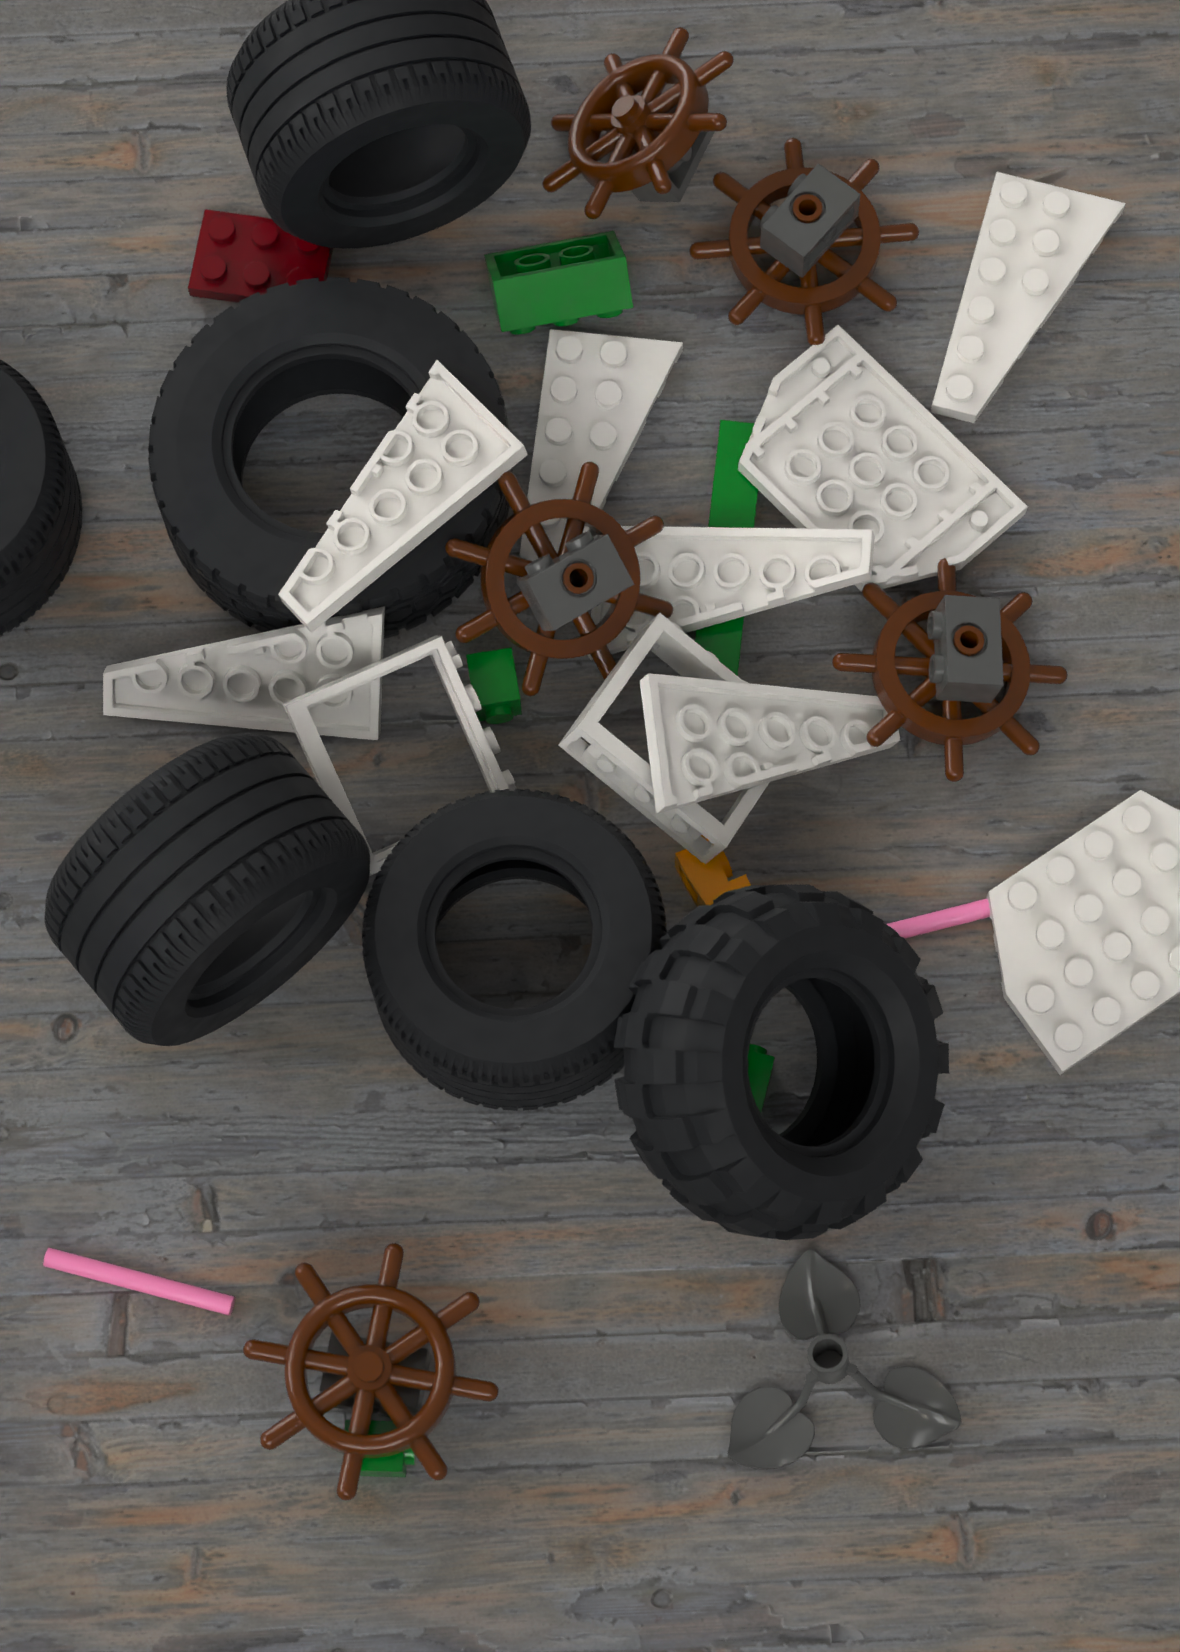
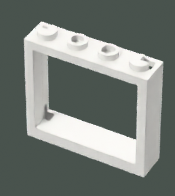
M658 613L638 633L558 746L702 863L707 864L728 846L770 782L743 789L722 822L718 821L697 803L656 814L650 764L598 723L650 650L682 677L748 683L741 680L724 666L713 653L705 650L685 634L679 625ZM580 737L584 738V739H585L587 742H589L590 744H587V743H586L583 739H581Z
M435 635L282 704L318 785L362 834L368 847L369 844L308 710L429 655L490 793L495 792V790L509 789L510 791H515L516 789L512 774L508 769L501 772L494 756L500 753L501 750L490 727L482 729L475 713L481 710L482 707L471 684L463 686L456 670L463 666L461 658L457 654L452 641L445 643L442 636ZM398 842L372 853L369 847L370 876L381 871L380 867L387 856L392 854L391 850Z

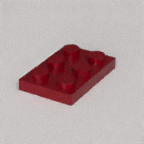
M205 209L188 291L190 296L239 303V301L257 292L263 295L267 293L268 288L284 283L292 286L297 285V280L319 278V282L327 281L333 248L315 245L297 238L282 230L271 218Z

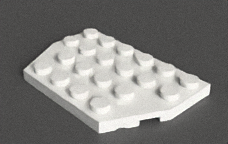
M839 325L825 335V340L822 344L812 345L773 377L760 414L757 416L748 443H746L738 465V471L796 528L873 530L875 540L871 580L854 584L861 592L864 585L870 582L876 583L881 589L937 576V565L943 558H946L949 566L954 565L956 571L961 570L1023 517L1028 508L1019 497Z
M1140 790L988 892L987 899L994 929V944L996 952H998L1002 976L1003 997L1059 1075L1180 994V810Z

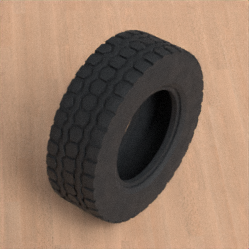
M327 277V281L319 282V278L297 280V285L292 286L284 283L268 288L267 293L263 295L257 292L239 301V306L235 309L230 306L213 318L214 323L211 326L206 324L191 339V347L187 345L184 347L173 363L174 371H168L160 388L161 397L157 396L151 419L152 424H150L148 460L150 479L153 482L152 488L169 539L182 565L203 592L206 591V595L224 611L228 610L231 616L250 627L255 624V628L260 632L302 624L283 604L278 594L308 549L315 548L324 533L296 529L273 519L250 499L242 487L243 470L249 450L258 434L275 416L290 406L309 398L328 394H351L376 400L389 406L404 417L407 412V403L414 393L419 394L430 378L428 372L436 360H438L509 430L507 411L504 406L505 403L501 390L482 353H479L478 347L463 330L460 332L459 326L442 311L437 314L433 305L417 296L413 299L410 298L406 291L389 285L386 288H382L379 282L357 279V282H350L349 278ZM498 481L490 485L330 618L385 606L384 639L399 635L398 630L405 628L408 631L426 622L428 615L432 614L434 617L451 605L452 598L455 596L458 599L473 583V575L479 576L482 566L449 556L446 553L445 545L450 539L456 538L483 547L488 546L497 529L507 520L510 508Z

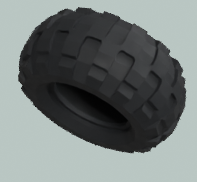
M810 884L751 885L724 892L713 900L714 904L699 905L669 929L667 934L660 939L663 949L655 950L647 956L645 962H641L628 987L636 997L631 1012L618 1017L614 1048L624 1049V1077L614 1079L619 1110H623V1114L633 1119L636 1131L629 1139L642 1162L646 1164L654 1176L658 1179H663L662 1185L670 1190L669 1194L701 1220L716 1222L731 1233L779 1240L815 1238L827 1232L828 1228L841 1230L877 1209L878 1206L887 1201L886 1194L898 1189L902 1183H907L923 1161L917 1146L922 1138L929 1137L930 1133L937 1132L945 1105L935 1099L938 1074H949V1043H942V1041L937 1040L934 1020L944 1012L935 985L929 984L927 979L918 976L916 973L921 960L905 938L900 937L893 928L884 924V920L874 916V912L864 905L837 891H820ZM783 988H786L800 1002L810 1020L817 1049V1067L813 1088L803 1111L794 1123L784 1132L778 1134L765 1121L755 1103L748 1075V1053L753 1030L762 1010L772 997Z

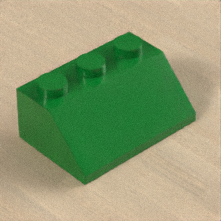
M614 231L484 254L501 332L509 331L515 335L526 334L534 331L536 326L553 323L555 326H569L577 323L579 318L597 315L599 318H612L622 314L625 309L633 308L626 256Z

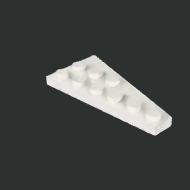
M996 172L933 399L931 413L975 423L1002 385L1005 376L1028 348L1031 339L1039 328H1042L1076 280L1079 271L1102 243L1105 234L1121 216L1126 203Z
M550 329L527 496L530 504L553 499H573L582 465L586 462H594L599 467V475L591 505L603 509L606 497L625 466L646 424V418L657 397L659 398L674 363H677L683 351V342ZM555 518L540 522L557 554L567 519ZM584 526L583 533L590 531L589 527ZM524 533L522 534L519 557L535 561L538 557Z
M436 360L428 372L430 378L419 394L414 393L407 403V412L395 430L388 431L350 487L352 493L341 510H335L327 521V531L315 548L308 549L278 594L283 604L311 633L497 481L502 474L509 471L528 455L525 446L438 360Z
M621 526V527L626 531V530L630 529V528L633 527V526ZM664 527L660 533L634 547L640 566L641 582L639 593L670 602L673 606V614L667 619L679 625L683 632L687 633L871 580L875 536L872 529ZM603 602L592 609L591 617L595 625L605 616L611 606L610 603ZM634 611L625 628L615 639L607 644L611 654L627 650L638 633L654 616ZM588 654L590 660H593L592 656Z
M385 606L346 616L329 618L312 633L303 624L108 665L103 672V715L295 733L282 705L283 703L383 659ZM382 677L309 709L308 711L319 735L378 740L381 732Z
M648 673L640 680L656 814L885 750L900 741L898 729L878 747L871 746L867 742L866 736L869 730L888 714L878 696Z

